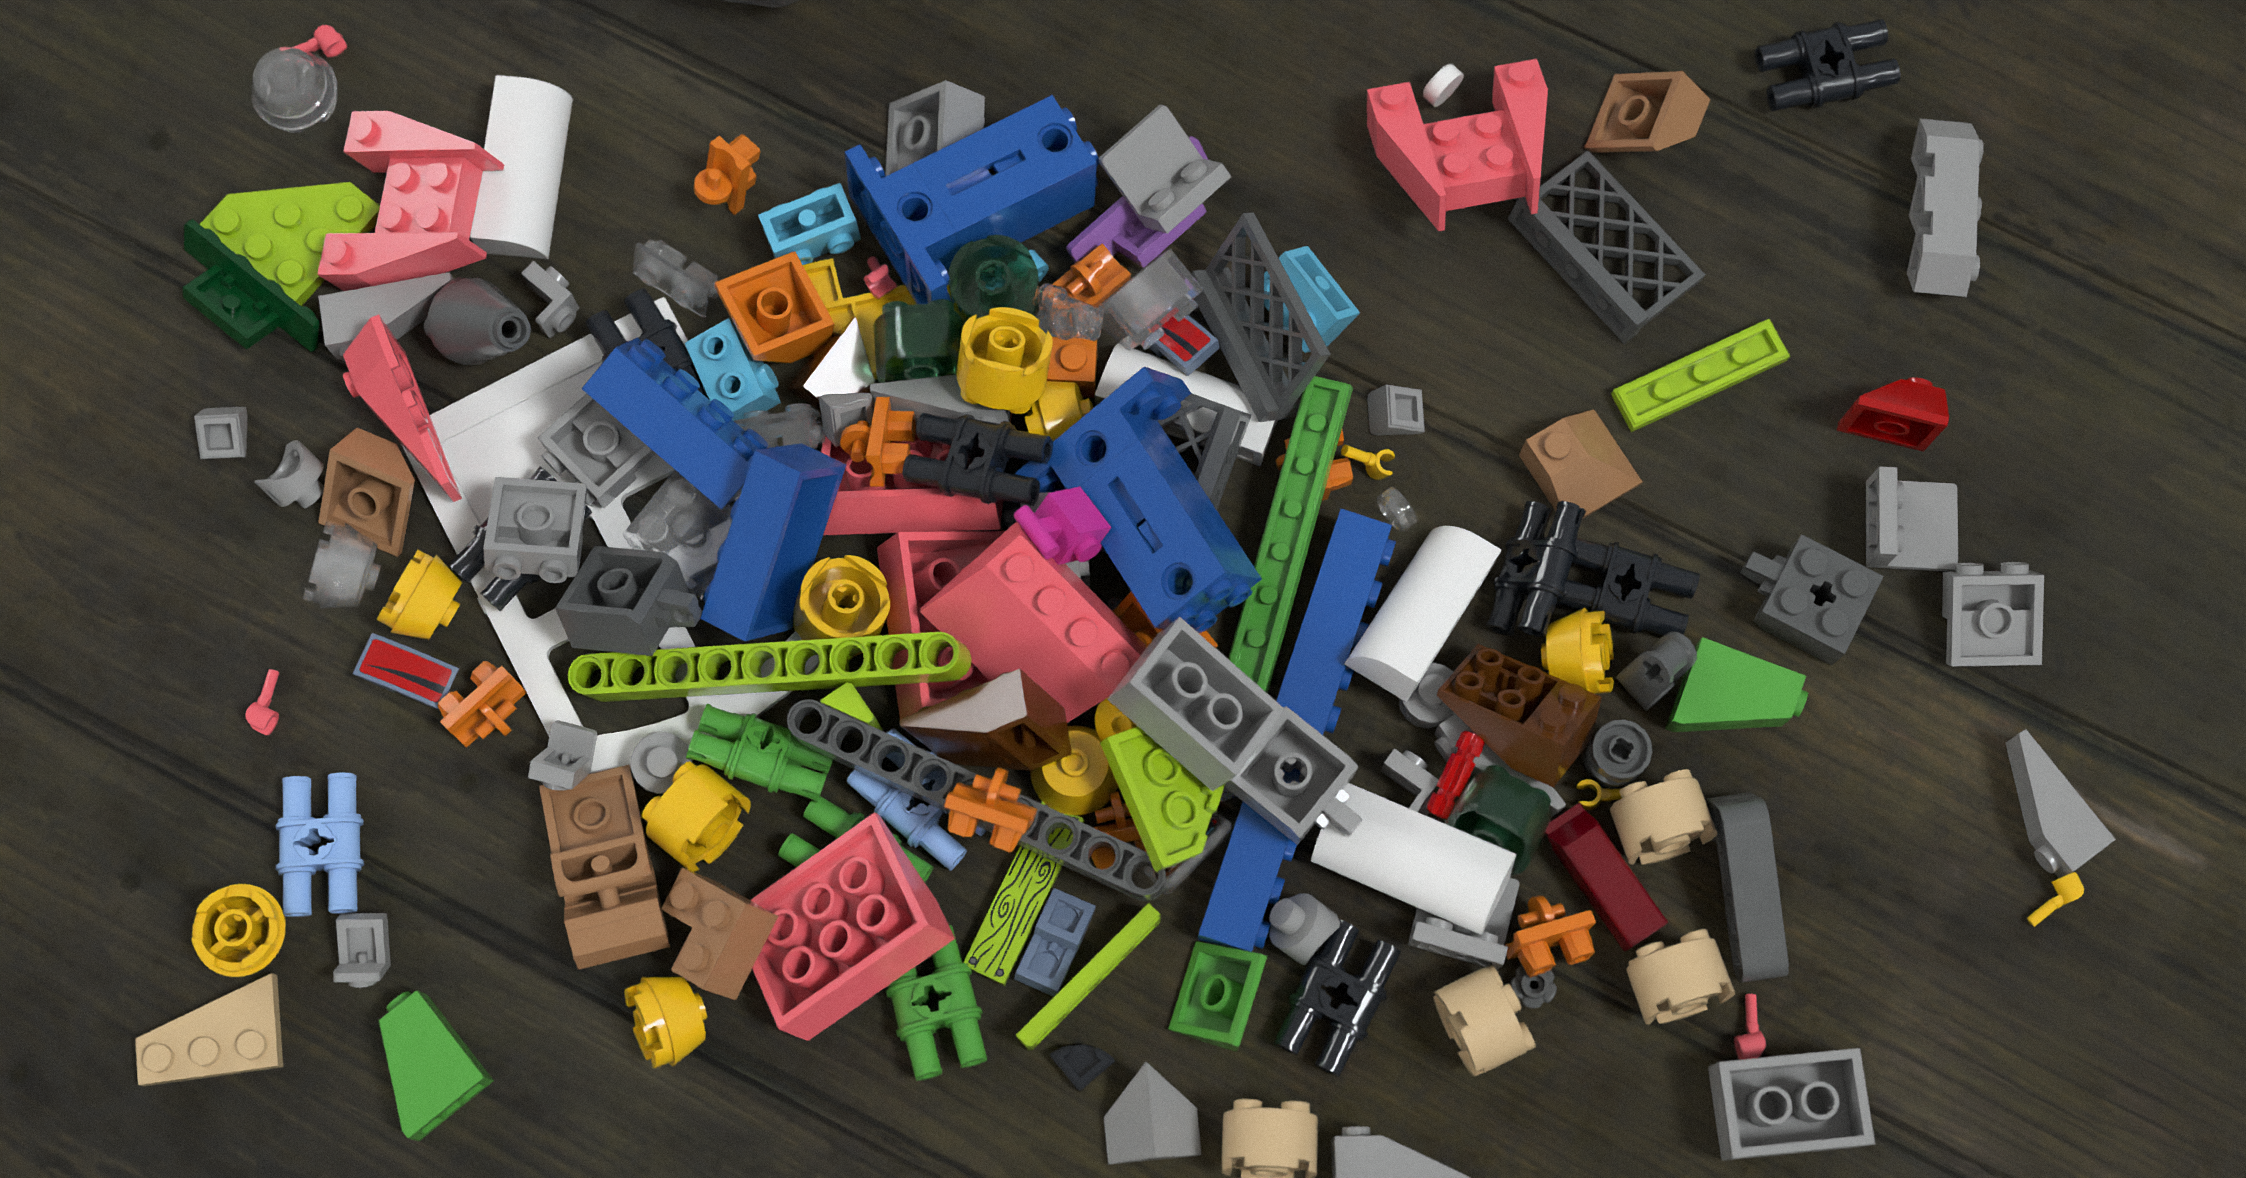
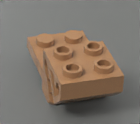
M630 765L588 774L572 790L558 791L549 789L544 785L539 786L552 853L550 857L558 895L560 897L564 896V922L578 970L670 947L663 910H661L662 906L654 867L647 847Z

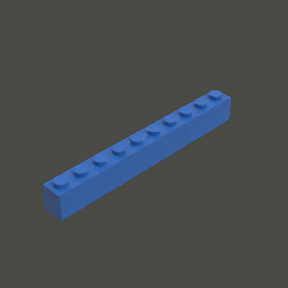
M1340 509L1276 700L1283 708L1287 706L1322 735L1324 731L1332 734L1334 732L1341 708L1334 706L1333 703L1338 689L1347 692L1354 672L1353 669L1344 663L1348 659L1352 647H1356L1369 624L1361 622L1365 606L1374 608L1383 583L1374 580L1378 566L1380 564L1388 567L1396 541L1388 539L1392 527L1391 524L1344 509ZM1294 768L1291 772H1286L1282 769L1284 772V782L1290 784L1292 781L1300 783L1298 779L1301 772L1298 769ZM1242 802L1197 940L1208 944L1252 952L1253 947L1263 949L1271 923L1262 919L1267 904L1275 905L1279 900L1285 879L1277 877L1282 859L1291 862L1296 844L1245 802Z

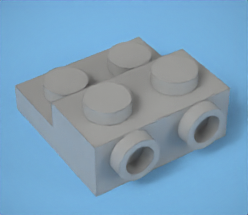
M587 393L538 437L546 449L541 457L558 475L567 470L576 480L575 483L587 484L586 504L591 505L596 500L603 508L608 506L637 479L634 473L656 454Z
M495 477L483 548L485 571H493L497 577L505 580L516 579L521 573L540 575L544 581L550 583H561L567 577H575L579 571L582 551V529L587 500V484Z
M2002 562L2000 571H1984V564L1957 563L1955 572H1943L1942 617L1947 619L1946 664L1950 666L2042 665L2044 575L2029 570V563Z

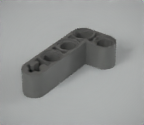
M1751 792L1707 798L1705 801L1717 830V835L1712 841L1717 843L1731 957L1739 983L1787 976L1789 964L1771 823L1765 801Z

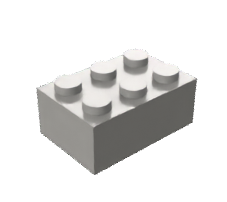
M1181 617L1177 618L1156 635L1107 699L1212 791L1237 776L1285 710Z
M1860 1048L1725 1061L1708 1066L1722 1161L1855 1148L1875 1144Z

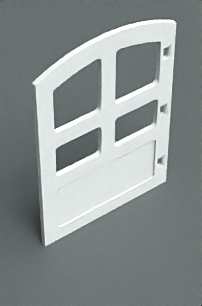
M665 297L654 301L665 320L670 319L672 322H675L677 325L676 332L685 345V342L688 340ZM631 313L615 321L626 341L639 338L642 334ZM592 334L430 415L462 499L453 502L402 445L457 555L475 537L472 532L475 530L476 524L480 526L489 517L495 477L529 479L541 466L559 482H576L567 470L558 475L541 457L546 449L538 437L586 394L581 388L601 366L603 353ZM655 454L634 474L637 479L608 506L603 508L596 500L591 505L586 504L593 512L588 518L595 521L608 547L645 550L623 508V501L634 493L677 472L659 455ZM731 518L665 551L666 554L678 561L685 581L718 564L717 553L721 544L727 538L732 522ZM484 566L471 580L478 595L477 599L484 613L488 615L548 736L550 735L551 725L557 720L583 727L549 659L550 652L553 649L569 641L556 609L535 619L528 618L517 595H515L500 612L480 594L496 577L493 571H485ZM669 627L659 644L661 649L696 647L686 627ZM795 631L786 641H801L802 639ZM818 655L812 656L806 662V675L811 674L819 666ZM774 657L768 659L763 664L761 670L763 678L773 672L775 668ZM687 663L682 664L676 671L675 677L678 682L682 681L687 675ZM792 691L686 697L689 709L685 714L627 731L597 735L590 774L625 765H630L631 768V756L635 746L644 737L652 733L668 732L677 735L689 747L695 730H698L707 703L713 707L745 717L747 713L757 714L756 718H758ZM702 732L703 734H706V735H709V736H712V737H715V738H718V739H722V738H719V737H717V736H714V735H711V734Z

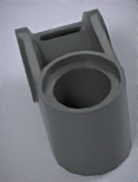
M1669 632L1649 651H1644L1635 658L1615 679L1645 711H1648L1674 688L1675 682L1695 664L1697 660L1695 647L1683 634Z

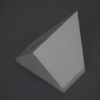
M1145 1062L1104 1116L1108 1165L1202 1155L1197 1107Z

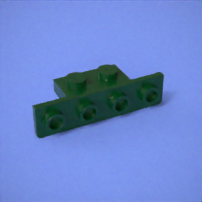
M193 219L184 223V250L208 270L183 286V299L245 349H249L278 327H281L310 352L318 348L319 321L311 309L303 305L300 306L284 292L283 288L276 281L268 280L253 268L246 257L234 253L223 244L212 230L203 228Z

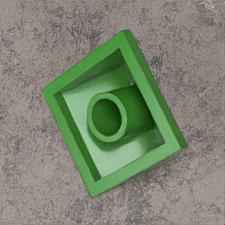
M1196 941L1168 1030L1237 1052L1267 956Z

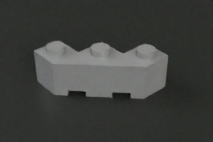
M1928 119L1919 120L1911 155V161L1918 177L1909 212V218L1916 234L1907 269V276L1913 292L1967 297L1970 281L1975 282L1978 278L1980 257L1976 255L1977 223L1982 209V200L1978 197L1979 165L1983 156V140L1979 139L1972 123Z

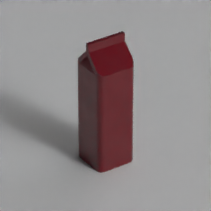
M1580 803L1542 827L1553 851L1624 952L1669 923L1597 820L1585 811Z

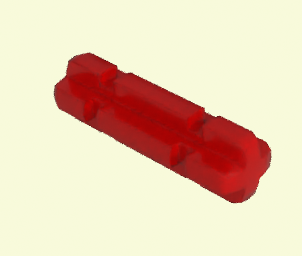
M1465 730L1461 732L1455 745L1458 748L1456 754L1451 753L1436 785L1439 787L1437 794L1433 792L1427 804V810L1430 813L1443 819H1449L1452 816L1457 805L1454 800L1456 796H1461L1476 765L1473 763L1475 756L1479 758L1485 745L1483 739L1478 735Z

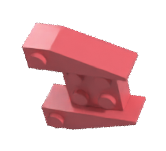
M1537 59L1494 66L1492 103L1495 111L1423 124L1410 82L1367 89V127L1376 156L1438 231L1445 230L1446 211L1525 197L1530 213H1538L1548 88Z
M391 111L352 112L344 153L373 173H387L374 233H326L317 275L341 290L349 291L442 274L486 259L487 252L471 242L469 238L483 171H503L505 164L472 141Z

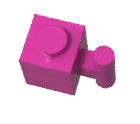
M1081 487L1050 492L1035 513L1026 505L1019 508L1014 514L1016 521L1045 559L1053 558L1058 565L1073 561L1085 562L1093 558L1100 551V543L1111 529L1109 523Z

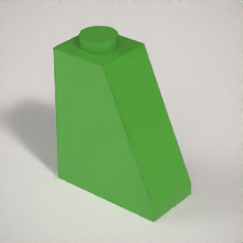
M1702 637L1694 646L1697 660L1683 676L1665 729L1671 732L1782 727L1793 716L1799 717L1803 711L1808 697V692L1802 690L1806 676Z
M416 990L412 994L410 991L404 992L391 1001L386 1007L389 1013L383 1016L379 1023L402 1132L408 1139L420 1141L494 1080L427 994Z

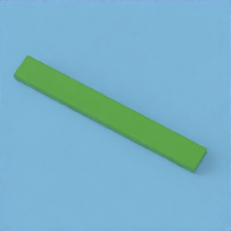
M1316 376L1308 384L1301 397L1254 567L1262 580L1251 588L1252 594L1244 601L1228 657L1235 666L1267 694L1353 391L1351 384Z

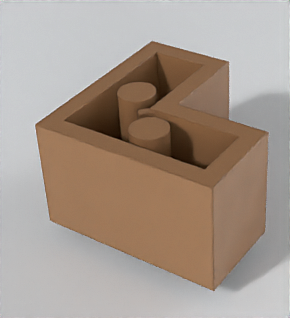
M682 868L661 910L692 927L671 970L704 990L736 1000L778 916L721 883Z

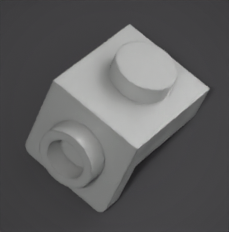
M533 261L521 274L530 289L549 304L536 318V322L541 331L548 338H551L557 331L563 332L573 323L576 318V312L580 307L572 293L566 289L569 286L568 281L551 266L545 271Z
M560 720L555 721L551 725L548 747L531 760L528 778L542 781L545 787L552 790H572L591 773L597 740L596 730Z
M1394 748L1384 762L1381 772L1416 796L1409 809L1427 816L1429 813L1427 804L1439 779L1426 771L1428 765L1420 757L1408 750H1405L1402 754Z
M387 913L340 914L336 919L339 965L333 972L334 982H348L349 986L358 988L374 985L382 979L391 966Z

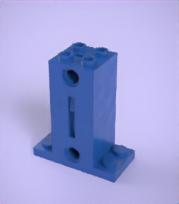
M1053 95L885 176L878 159L875 156L869 158L860 144L845 151L849 195L933 331L949 324L948 306L952 304V301L947 291V285L951 284V277L1094 206L1095 187L1098 186L1096 177V166L1099 165L1098 155L1089 141L1083 143L1076 132L1077 125L1073 115L1068 108L1061 109Z
M1144 366L1053 441L1052 456L1047 464L1029 461L1015 474L1037 478V481L1040 483L1039 493L1081 487L1111 526V529L1101 541L1102 546L1154 627L1165 629L1173 621L1181 617L1194 630L1202 633L1217 622L1218 618L1216 615L1227 606L1233 607L1245 601L1252 594L1251 588L1262 578L1158 422V420L1167 419L1174 415L1181 408L1182 404L1180 402L1191 394L1190 390L1182 379Z

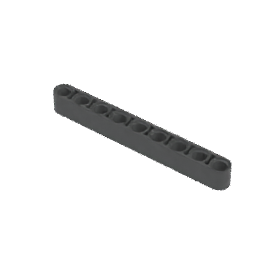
M811 699L801 700L794 704L788 713V728L796 740L803 746L945 812H950V809L944 807L947 794L953 792L958 782L971 787L973 785L975 773ZM811 714L820 715L822 723L816 732L812 734L800 732V724L804 717ZM850 733L861 734L864 741L858 751L854 753L841 751V742L845 736ZM891 752H900L905 755L904 765L896 772H886L882 769L883 759ZM932 771H942L947 775L946 784L942 789L931 792L923 788V781L927 774ZM1020 794L1017 802L1037 808L1034 822L1026 833L1022 835L1017 845L1136 900L1152 901L1165 890V869L1157 872L1159 875L1158 881L1151 888L1141 889L1132 882L1133 873L1138 868L1145 866L1153 868L1147 852ZM979 819L977 826L992 833L995 824ZM1057 828L1068 829L1074 836L1070 846L1062 850L1053 849L1048 844L1049 835ZM1106 847L1114 851L1116 858L1112 866L1107 869H1097L1091 865L1090 856L1097 848Z

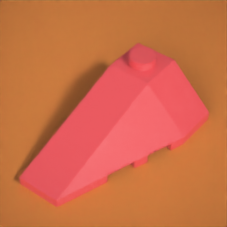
M380 315L373 316L343 354L349 370L343 373L346 386L353 398L361 396L370 410L453 502L462 499L408 357Z

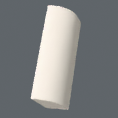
M496 75L484 150L505 165L503 171H483L470 235L473 243L486 251L487 254L548 259L573 99L570 94L553 84L523 77Z
M1119 343L1114 347L1094 395L1095 407L1144 366L1180 378L1191 393L1252 415L1236 458L1261 466L1278 420L1259 422L1241 386L1196 370L1189 376H1186L1168 360ZM1185 400L1181 402L1183 409L1193 404ZM1202 407L1187 414L1196 437L1211 430L1217 412ZM1180 418L1162 427L1166 434L1190 441ZM1207 440L1199 443V445L1205 447Z
M1440 526L1433 529L1344 664L1407 702L1487 577L1501 549L1480 536L1459 527Z
M1348 783L1343 789L1350 796L1345 804L1360 816L1362 821L1350 837H1347L1330 823L1324 830L1321 829L1311 861L1482 935L1509 882L1516 854Z

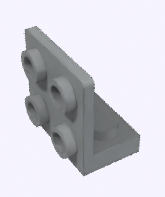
M1158 105L1099 157L1100 165L1146 228L1166 234L1231 178V175L1222 163L1201 157L1168 107L1164 105Z
M1879 466L1866 481V567L1955 571L1956 564L1958 563L1957 485L1953 483L1898 481L1897 467Z
M1513 878L1509 879L1482 935L1417 907L1407 945L1483 967L1493 965L1498 970L1504 965L1508 949L1507 946H1504L1519 888V881Z

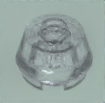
M280 47L269 51L258 61L253 73L251 96L256 112L265 122L286 132L301 133V129L312 126L320 120L324 123L333 113L337 103V81L332 68L324 59L316 54L297 48Z
M326 521L323 533L329 534L331 537L329 541L322 539L319 541L308 581L316 584L315 590L305 588L303 600L320 604L319 609L359 607L365 589L373 591L376 585L381 565L375 564L373 561L378 544L346 522L344 526Z

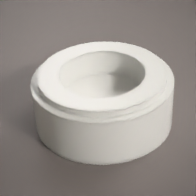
M1453 64L1444 66L1428 82L1423 90V97L1434 107L1439 106L1456 90L1464 74Z

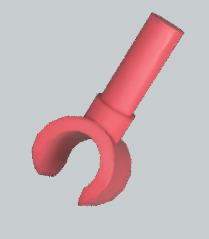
M322 25L315 30L314 38L284 50L283 54L286 60L289 61L321 48L327 57H335L346 50L347 44L341 34L336 32L333 27Z
M876 257L868 258L867 264L872 272L864 277V281L873 296L880 299L897 288V285L888 275L889 268L886 264L881 266Z
M273 669L268 670L261 695L258 697L257 702L252 703L246 711V720L251 728L264 735H270L279 720V713L268 708L272 701L271 698L279 676V672Z
M1756 994L1745 995V1026L1747 1034L1734 1037L1735 1051L1739 1060L1759 1058L1766 1047L1765 1038L1762 1032L1759 1031Z

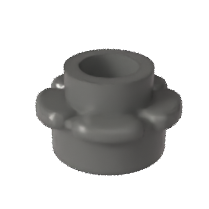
M1522 965L1516 969V977L1511 980V987L1523 1006L1532 1009L1540 1008L1542 1003L1552 1001L1557 987L1553 983L1554 974L1551 970L1529 977ZM1531 981L1538 983L1537 989L1530 988Z

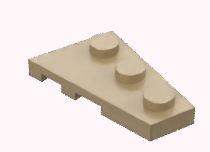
M271 973L135 1038L138 1085L151 1086L283 1067L277 975Z

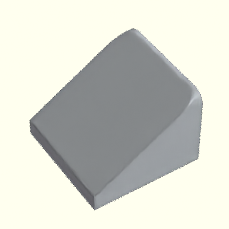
M1384 385L1368 394L1370 434L1402 435L1425 432L1422 390Z
M870 393L826 394L819 396L824 434L835 447L841 446V433L846 427L855 425L861 420L868 422L869 427H871L874 407Z
M246 407L206 408L194 416L200 459L246 456Z

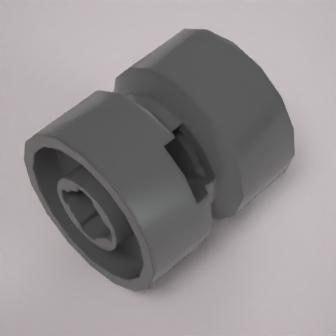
M1628 720L1611 721L1602 726L1585 747L1583 754L1584 770L1591 780L1596 781L1603 788H1623L1631 784L1650 763L1652 756L1651 740L1646 731L1634 722Z

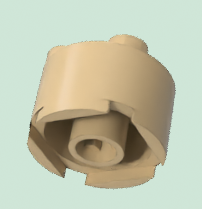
M1685 769L1673 772L1663 778L1664 782L1649 787L1646 782L1642 781L1630 784L1620 790L1622 799L1612 804L1610 813L1629 864L1634 865L1638 857L1642 865L1668 860L1691 851L1688 844L1692 840L1700 837L1704 845L1717 835V830L1697 779L1692 778L1690 770Z
M1706 929L1688 933L1680 938L1681 943L1667 948L1664 947L1663 942L1646 945L1636 951L1637 958L1628 962L1629 966L1626 968V972L1645 1024L1650 1025L1655 1018H1657L1658 1024L1683 1019L1708 1010L1707 1000L1717 996L1721 1004L1735 995L1716 941L1709 937Z
M1493 965L1486 968L1483 967L1434 992L1436 995L1434 996V1002L1449 1038H1454L1462 1050L1457 1053L1474 1077L1535 1048V1042L1524 1022L1519 1024L1515 1012L1521 1010V1005L1515 992L1509 984L1503 986L1502 980Z
M1235 1100L1234 1109L1223 1114L1222 1173L1230 1176L1233 1167L1241 1169V1178H1294V1171L1306 1170V1178L1316 1177L1318 1117L1310 1113V1104L1300 1101H1286L1281 1103L1280 1109L1262 1108V1101Z

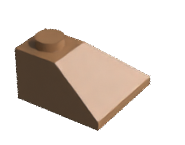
M1683 71L1615 74L1585 149L1589 152L1659 151L1696 137L1710 98Z
M1594 409L1562 418L1525 441L1519 454L1554 510H1557L1556 506L1559 501L1572 502L1586 510L1583 519L1642 484V480Z
M356 428L331 448L318 521L321 525L397 557L403 550L415 479L398 445L365 430Z

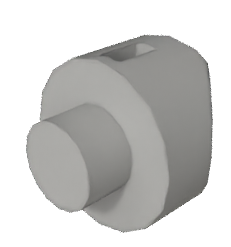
M295 440L286 444L282 462L275 473L267 479L255 480L254 483L280 507L287 506L296 501L303 508H307L323 494L324 485L317 479L324 469V464L300 441Z
M1431 663L1409 700L1405 702L1399 698L1400 710L1406 720L1416 727L1432 728L1455 714L1437 696L1438 689L1451 676L1452 670L1445 665Z
M668 732L652 733L644 737L635 746L631 756V772L636 782L646 791L664 794L673 784L672 780L677 770L686 762H692V759L686 758L688 745L677 735Z
M1297 894L1291 898H1284L1274 905L1270 913V938L1272 944L1301 965H1306L1322 943L1340 928L1337 914L1309 894Z

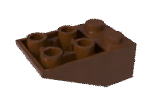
M1477 644L1437 692V696L1473 732L1481 737L1511 769L1553 788L1592 739L1602 699L1601 696L1589 692L1581 686L1568 683L1543 672L1537 667L1524 664L1501 654L1495 649L1487 648L1480 644Z
M1020 668L1015 671L1005 672L994 680L973 689L963 690L952 698L933 706L923 707L917 713L900 719L901 727L940 758L953 764L1033 771L1072 754L1064 707Z

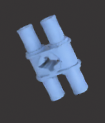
M895 728L888 731V734L914 745ZM891 752L886 755L900 769L905 762L904 754ZM853 770L847 778L846 782L875 807L874 812L879 814L882 819L908 839L907 844L909 846H914L915 848L921 846L950 871L966 855L967 849L938 825L939 818L945 811L932 805L927 807L922 803L915 808L913 796L859 771ZM942 771L930 772L924 778L923 788L931 792L942 789L946 784L947 775ZM977 826L975 832L982 836L987 830Z
M353 773L328 774V814L324 818L319 819L311 817V778L291 776L282 779L283 818L278 819L276 824V830H279V864L276 865V871H278V875L283 876V914L286 917L312 915L311 875L316 874V871L329 873L328 912L345 914L358 911L357 872L361 871L362 866H364V860L360 859V826L364 825V820L360 814L356 813L357 776ZM321 837L332 842L320 846L318 853L307 848L312 847L313 844L320 843Z

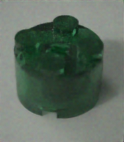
M988 235L987 238L968 242L955 254L949 268V288L954 312L963 324L975 314H977L976 319L989 315V309L998 307L1014 308L1032 315L1035 314L1040 298L1038 271L1030 252L1023 244L1008 236ZM997 282L1002 283L1001 288L996 287L994 290L987 289V286L994 287Z
M937 299L928 304L908 305L902 301H892L882 306V315L873 324L876 375L880 383H885V379L894 382L956 375L963 324L961 316L954 311V304L951 301Z
M1489 765L1485 768L1484 772L1477 773L1468 779L1465 788L1458 797L1444 824L1515 853L1516 857L1511 875H1516L1526 870L1550 824L1551 815L1549 807L1551 805V798L1544 790L1533 788L1523 780L1510 775L1503 767Z

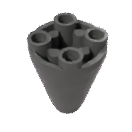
M456 277L452 279L434 296L428 311V317L424 322L425 333L432 340L434 347L445 358L461 365H481L521 348L528 341L531 333L527 316L496 285L481 278Z

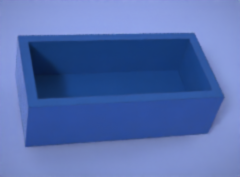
M635 338L616 347L581 389L722 510L741 494L746 479L744 470L748 460L754 455L755 450L766 449L769 446L768 443L754 430L748 428L745 431L732 420L734 417L733 412L717 399L710 401L698 390L700 384L693 376L682 369L675 371L663 360L666 357L665 353L653 342L644 339L642 342L639 338Z
M803 443L755 450L754 455L748 460L744 470L746 479L741 495L731 510L732 522L727 538L723 541L717 553V569L713 581L705 590L703 597L705 605L700 619L743 641L792 629L795 601L799 593L800 602L799 590L806 573L814 564L846 464Z

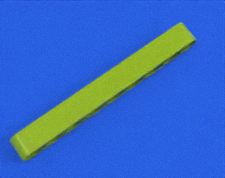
M927 632L659 649L655 651L653 656L618 652L585 654L572 662L568 671V680L572 689L596 701L610 702L839 688L846 682L852 683L854 687L946 682L958 680L966 675L971 666L972 659L966 645L948 633ZM952 646L954 651L952 660L946 666L938 667L937 658L940 651ZM907 649L909 654L908 661L902 668L894 670L893 659L899 651ZM863 652L864 660L862 666L857 671L850 673V659L856 653ZM818 655V668L812 674L806 675V662L812 656ZM774 657L775 668L773 672L763 678L761 673L763 664L768 659ZM730 660V673L726 678L719 680V668L724 662ZM687 663V675L682 681L676 683L675 675L677 669L682 664ZM644 666V677L638 684L633 685V674L639 667ZM601 669L600 681L591 688V676L596 670Z

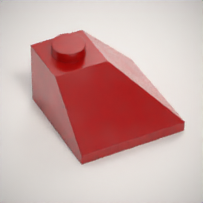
M1916 377L1907 378L1906 380L1899 379L1860 395L1838 422L1837 431L1924 452L1948 426L1949 412L1945 389L1932 386L1933 384L1926 379Z

